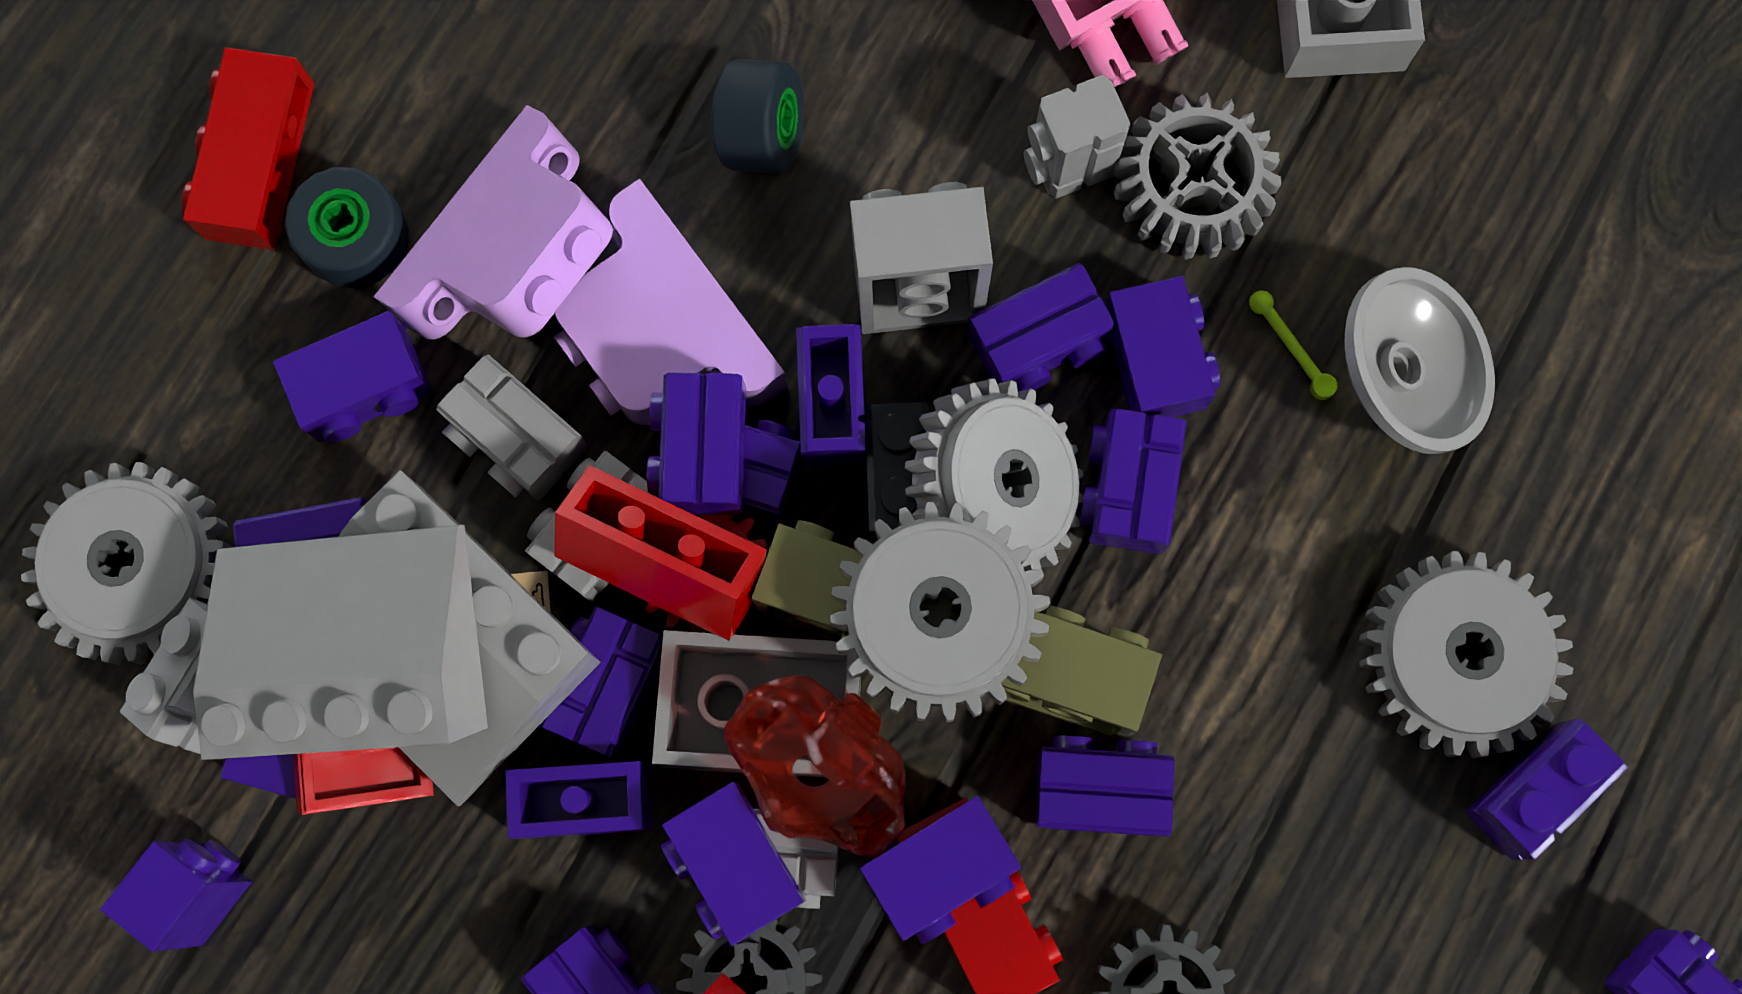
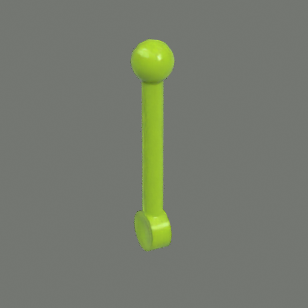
M1263 290L1254 292L1249 300L1251 310L1256 314H1263L1312 381L1310 384L1312 395L1319 400L1329 399L1337 390L1336 379L1330 374H1322L1273 308L1274 300L1272 295Z

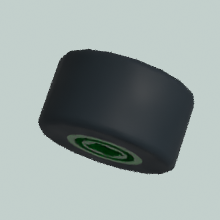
M736 59L727 63L716 84L711 111L714 148L723 166L734 171L781 174L792 166L802 141L804 95L802 82L797 70L788 62Z
M334 167L315 173L297 188L287 205L285 229L290 246L319 278L337 287L362 288L380 282L397 268L407 250L409 228L402 208L377 177L358 168ZM344 217H349V219L343 220L341 223H338Z

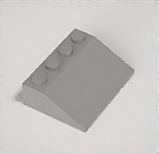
M400 470L350 519L338 537L460 524L422 487ZM466 530L488 728L451 744L399 747L457 806H461L601 663Z
M465 525L217 549L193 690L201 760L451 744L487 729L488 723Z

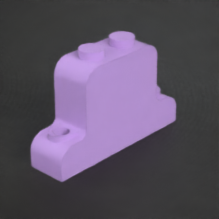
M526 105L375 294L374 298L410 329L424 338L437 339L446 335L468 312H477L517 337H528L537 333L545 326L608 245L612 237L610 221L575 183L570 181L578 169L579 154L544 113Z
M640 178L619 192L611 201L609 216L612 223L611 240L619 251L584 274L559 306L555 315L564 330L554 336L575 367L586 361L598 377L589 386L610 416L621 409L630 421L639 425H650L651 394L663 393V375L668 372L698 373L700 375H705L706 373H734L742 375L746 386V405L748 406L764 405L785 391L788 385L784 370Z

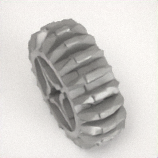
M1207 92L1200 97L1196 107H1191L1182 93L1179 97L1175 98L1172 111L1158 102L1157 105L1152 107L1150 120L1141 116L1137 118L1131 129L1133 136L1126 137L1121 152L1123 158L1119 159V162L1115 164L1113 169L1114 177L1122 180L1116 185L1114 195L1118 201L1130 202L1123 212L1125 222L1143 219L1144 222L1138 232L1140 240L1150 238L1155 232L1162 236L1159 243L1161 254L1168 252L1173 242L1182 244V254L1185 260L1194 256L1198 245H1202L1210 259L1218 256L1222 242L1234 251L1240 248L1244 242V233L1250 236L1257 235L1263 226L1261 217L1270 216L1275 208L1276 202L1271 195L1277 193L1280 188L1281 176L1271 171L1276 169L1280 159L1278 152L1264 151L1271 139L1269 135L1270 130L1252 133L1250 129L1255 121L1253 112L1243 115L1238 120L1232 116L1234 110L1232 99L1226 101L1220 110L1211 108V99ZM1185 139H1196L1206 141L1209 143L1197 145L1192 144L1186 141ZM1229 156L1240 171L1243 182V196L1232 188L1235 182L1225 172L1223 165ZM1151 157L1161 165L1160 172L1167 178L1170 184L1167 195L1164 198L1158 194L1150 178L1149 159ZM1211 164L1205 182L1202 176L1200 182L1191 180L1182 189L1188 171L1190 176H1192L1194 171L1202 173ZM1189 208H1200L1210 215L1198 216L1182 211Z

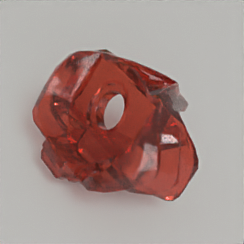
M794 675L779 678L747 692L738 705L735 714L725 725L724 740L731 755L751 784L763 820L770 831L780 833L787 838L822 840L857 855L872 858L880 856L902 833L905 827L903 802L906 788V772L902 757L879 735L881 715L856 693H847L839 700L825 687L806 676ZM809 754L814 766L829 781L817 787L806 786L801 783L795 776L793 769L797 759Z

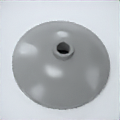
M1401 267L1386 271L1370 279L1361 287L1351 303L1346 320L1344 338L1348 374L1361 405L1371 419L1387 435L1413 451L1426 454H1441L1467 445L1484 428L1492 409L1495 391L1492 355L1487 338L1477 317L1454 288L1430 272L1417 268Z

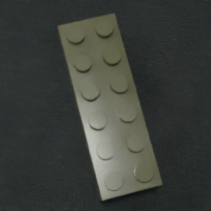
M801 520L797 521L795 529L778 524L753 593L752 601L761 617L831 641H839L843 637L848 636L849 631L848 629L832 627L830 615L846 611V604L832 599V587H849L851 580L840 572L839 566L842 561H851L859 564L862 558L855 549L832 542L835 534L822 526ZM940 597L935 605H929L924 602L920 608V611H929L927 623L933 627L939 628L944 619H951L956 622L959 618V613H950L952 601L945 597ZM1048 606L1045 614L1034 612L1035 620H1040L1049 625V631L1046 636L1030 637L1029 643L1035 646L1042 654L1037 663L1020 660L1017 664L1027 676L1022 686L1016 685L1008 679L1001 683L1007 696L1005 701L1118 740H1124L1137 733L1163 654L1147 649L1149 639L1131 631L1111 628L1109 636L1084 628L1086 619L1083 616L1063 608Z

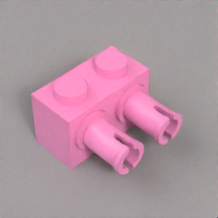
M1032 0L1059 51L1071 45L1072 49L1079 47L1094 77L1104 74L1108 79L1111 78L1114 87L1136 76L1135 71L1131 69L1110 29L1115 25L1113 21L1123 16L1124 20L1131 18L1152 57L1151 61L1154 66L1189 46L1187 41H1184L1163 0Z

